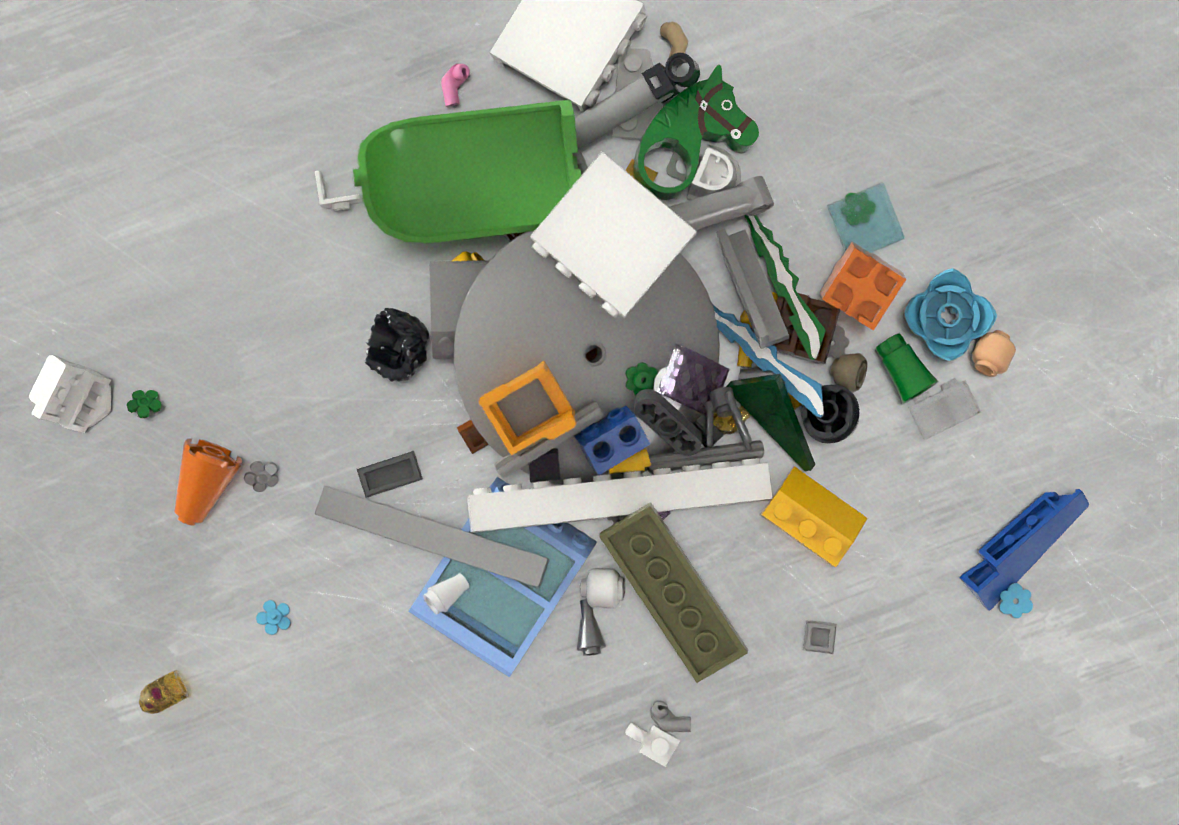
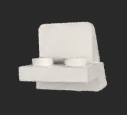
M51 355L47 358L30 392L29 398L36 404L31 414L39 419L58 423L66 429L85 433L88 427L94 426L111 412V387L109 385L111 379L87 367L72 364Z

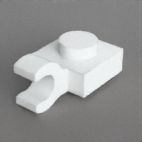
M630 722L625 731L627 736L642 743L639 749L640 753L666 767L680 742L679 739L664 732L655 725L652 726L650 732H647Z

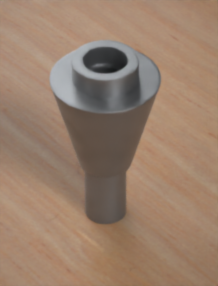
M587 599L580 600L582 620L580 621L577 651H583V656L601 654V649L605 648L606 644L596 618H594L593 607L589 606Z

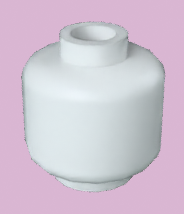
M594 568L589 571L587 579L581 580V597H587L590 607L615 608L619 601H624L625 578L620 577L616 569Z

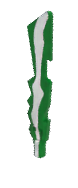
M745 215L751 228V236L759 257L764 256L766 260L767 271L778 297H785L794 314L788 318L809 358L815 360L826 330L795 290L799 278L789 270V258L784 257L783 247L774 241L773 232L763 226L757 215Z

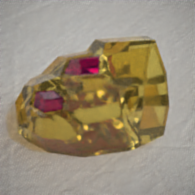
M175 670L146 685L140 692L139 705L143 712L150 714L160 713L188 698L189 694L181 677Z

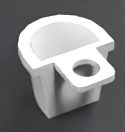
M709 143L704 156L699 155L697 173L691 183L686 199H696L740 184L742 177L740 166L734 156L726 150ZM674 151L667 167V174L684 182L686 174L678 172L675 166L676 161L681 157Z

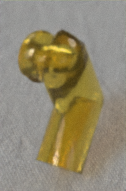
M740 405L738 409L745 422L751 415ZM714 413L713 424L723 434L731 435L738 430L732 415L718 417L717 413Z

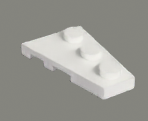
M629 48L623 57L619 55L616 92L643 77L642 73L653 67L649 50ZM658 102L614 128L612 138L641 140L654 117L663 108V103Z

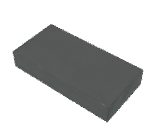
M414 451L357 469L365 498L423 480Z

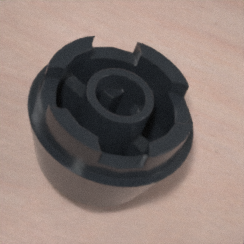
M822 386L824 415L821 418L802 405L801 417L807 433L819 442L830 444L842 441L851 436L859 424L860 409L858 401L854 394L843 386Z

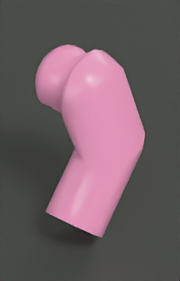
M465 64L453 65L441 80L446 107L460 104L457 89L470 75V70Z

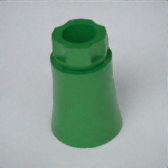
M900 333L891 336L876 347L878 354L883 359L881 362L891 376L903 404L918 397L939 382L925 367L910 344L906 343Z

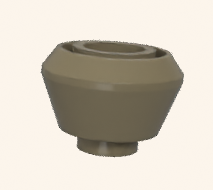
M863 354L842 355L839 359H835L831 367V376L834 377V382L847 388L852 393L862 387L867 373V360Z

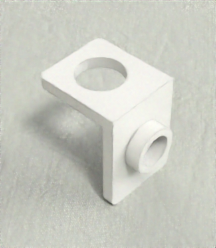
M319 170L315 171L319 204L322 208L332 207V211L350 209V204L362 202L359 194L326 199L322 173Z

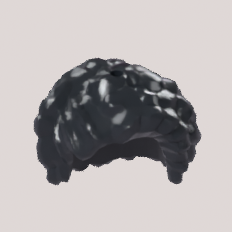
M385 308L380 314L375 316V324L371 327L370 339L366 342L370 347L366 350L368 356L365 359V364L383 378H389L390 382L395 380L397 382L406 381L427 360L425 345L429 339V333L426 326L415 316H410L409 313L394 308Z

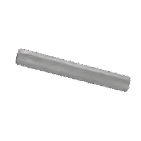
M592 402L575 413L576 425L573 429L553 440L543 437L512 456L509 454L495 463V468L502 478L508 477L604 416L601 408L596 402Z
M758 440L750 442L752 446L751 451L746 450L744 443L701 448L698 453L691 456H685L678 452L650 455L651 466L647 467L649 473H653V470L662 468L677 470L682 469L683 466L690 465L706 466L718 462H735L762 458L764 456V445L762 441Z

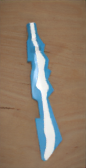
M713 305L717 328L731 343L736 341L744 353L764 372L771 370L775 374H781L783 381L786 382L787 392L819 418L823 417L822 384L778 360L777 347L771 345L761 349L755 333L749 324L739 322L734 314L723 313Z

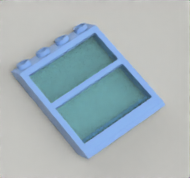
M496 477L490 486L492 493L504 492L503 486L510 484ZM468 519L462 531L471 533L470 521ZM569 523L471 533L548 558L549 563L540 588L443 557L408 612L510 677L597 543V541ZM461 573L468 581L470 588L464 591L446 613L435 614L423 597L428 592L427 588Z

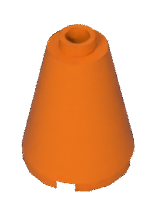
M188 438L183 446L174 512L179 516V521L194 526L196 522L202 523L241 467L242 459L237 455L236 460L229 457L230 450L217 444L200 439L197 445L191 444L192 439Z

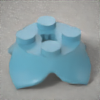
M953 268L936 275L925 292L916 294L910 299L904 312L909 328L925 340L933 354L947 361L955 360L964 355L969 348L970 342L985 335L997 318L992 304L986 298L975 295L972 292L971 283L967 277ZM945 308H949L950 313L956 316L955 320L950 321L951 324H947L945 319L941 318V313L945 312Z

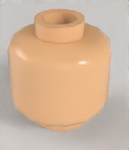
M995 330L979 337L971 358L975 368L980 373L995 377L997 374H1002L1008 370L1016 348L1010 341V336L1007 333Z

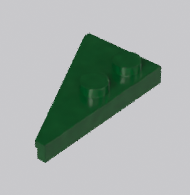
M781 374L730 381L726 387L732 388L735 399L804 471H811L816 464Z

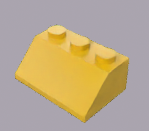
M795 466L772 496L773 499H770L760 513V516L832 567H837L868 519Z

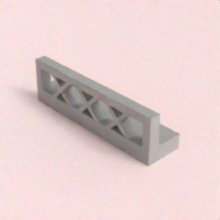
M725 229L717 231L718 245L760 348L763 349L789 339V334L746 229L729 236Z

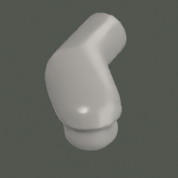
M656 702L652 706L650 711L651 717L664 732H691V717H675L664 702Z

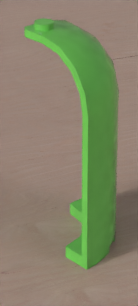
M571 100L413 117L391 122L372 131L360 143L357 155L359 168L353 169L355 188L361 187L362 199L369 218L385 234L404 242L436 243L535 231L581 177L577 156H572V153H578L575 115Z

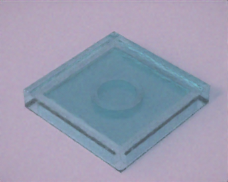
M882 182L827 205L845 251L851 242L856 243L869 252H873L905 238L885 185Z

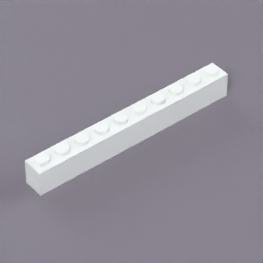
M759 458L741 460L742 466L730 467V462L728 461L712 463V469L701 470L700 465L683 466V472L671 473V468L653 470V475L641 477V471L623 473V479L612 480L611 474L593 476L594 482L582 483L581 478L564 479V485L552 486L551 481L533 483L534 488L522 489L521 484L503 486L504 492L492 493L491 487L473 489L474 495L467 496L471 533L629 516L650 502L657 512L766 501L773 499L768 463L760 464Z

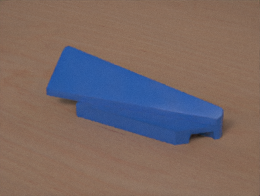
M1076 489L1073 494L1060 496L1056 492L1044 493L978 551L984 561L964 573L960 579L988 611L992 610L1001 600L1000 593L1004 590L1008 591V587L1011 584L1017 583L1089 507V502L1083 491Z

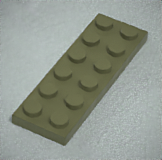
M651 502L600 532V539L696 683L748 654V648Z

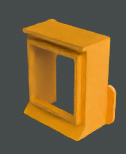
M545 360L531 370L506 384L496 387L479 398V405L486 413L511 456L543 437L553 440L573 429L576 425L575 410ZM538 378L557 409L558 414L517 436L497 402Z

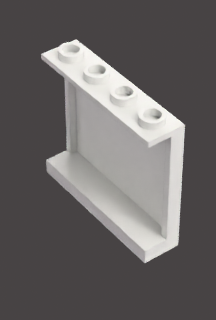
M522 0L491 49L490 54L495 61L502 65H509L566 100H571L573 104L579 107L580 111L584 112L588 106L593 107L600 95L598 89L603 81L608 82L616 69L614 63L619 55L623 57L627 53L631 45L629 39L635 30L640 31L647 19L645 15L646 9L644 4L637 0Z
M602 152L530 238L535 242L531 247L544 258L548 255L558 262L555 267L567 278H570L573 274L581 281L578 287L591 298L595 295L600 297L605 302L602 307L615 318L619 314L625 318L685 245L696 235V231Z

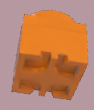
M851 242L842 258L834 266L820 294L822 300L842 310L845 314L852 316L858 322L874 331L903 286L906 278L903 272L883 261L879 256Z

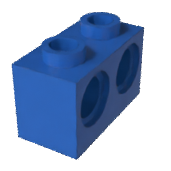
M627 406L610 411L606 418L581 430V433L574 436L588 463L598 475L650 445L638 419ZM629 426L627 432L619 435L623 427ZM603 441L599 449L593 450L596 443Z

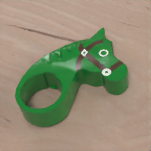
M721 65L715 67L707 80L699 81L693 86L687 87L669 101L654 117L640 140L633 165L634 179L659 200H670L680 196L692 183L697 173L702 139L712 142L724 141L731 150L743 153L750 149L759 136L756 122L737 106L734 93L732 92L734 87L722 80ZM660 145H662V148L667 149L672 147L673 151L685 163L686 177L684 182L675 187H662L655 184L648 177L644 168L646 153L659 148Z

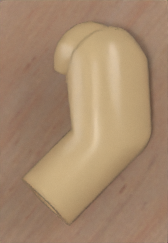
M676 22L663 23L660 28V34L668 39L672 45L669 57L676 53H685L688 39L681 26Z

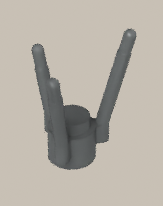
M721 387L711 391L709 394L711 401L704 403L707 412V446L711 447L713 444V415L715 412L718 417L732 415L746 450L751 451L752 446L750 442L752 439L737 407L732 388Z

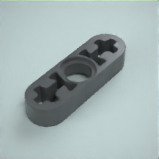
M646 389L636 395L635 413L670 446L685 456H691L700 451L702 444L700 430L660 393L655 390ZM664 419H673L676 421V424L667 427L660 422Z

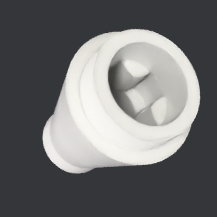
M458 573L450 579L427 588L428 592L423 597L429 608L438 615L441 612L446 613L470 586L465 577Z

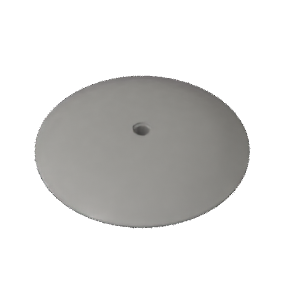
M534 231L525 232L504 246L489 260L469 289L460 311L454 340V365L460 396L469 417L485 441L503 458L510 454L486 413L479 405V398L496 387L506 384L531 370L545 360L575 413L592 402H596L604 415L601 419L594 422L597 423L606 418L610 411L627 406L635 414L650 442V445L646 447L649 456L674 452L675 449L635 413L636 396L633 390L626 388V382L628 381L626 370L631 366L637 367L640 362L646 363L648 367H654L658 372L662 368L671 369L675 375L673 394L682 402L678 411L692 424L705 412L704 403L710 400L709 394L713 391L717 378L720 347L719 333L714 308L708 292L690 263L679 252L628 312L627 316L623 318L619 314L615 318L602 307L605 302L600 297L595 295L591 298L578 287L581 281L573 274L570 278H567L555 267L558 262L550 255L544 258L531 247L535 243L530 238ZM595 345L597 355L593 360L588 361L585 357V351L589 346ZM538 378L497 402L517 436L558 414L557 409ZM664 419L660 423L671 427L676 424V421ZM629 426L623 427L619 435L627 432ZM575 435L554 447L558 448L561 480L551 481L553 483L564 485L563 480L570 478H581L582 483L594 482L593 476H598L588 463L574 437ZM603 441L596 443L593 450L599 449ZM529 463L524 467L520 468L522 471L528 474ZM609 470L605 471L604 473H602V474H600V475H608V474H610V473H609ZM627 472L613 473L611 478L612 480L623 479V473Z

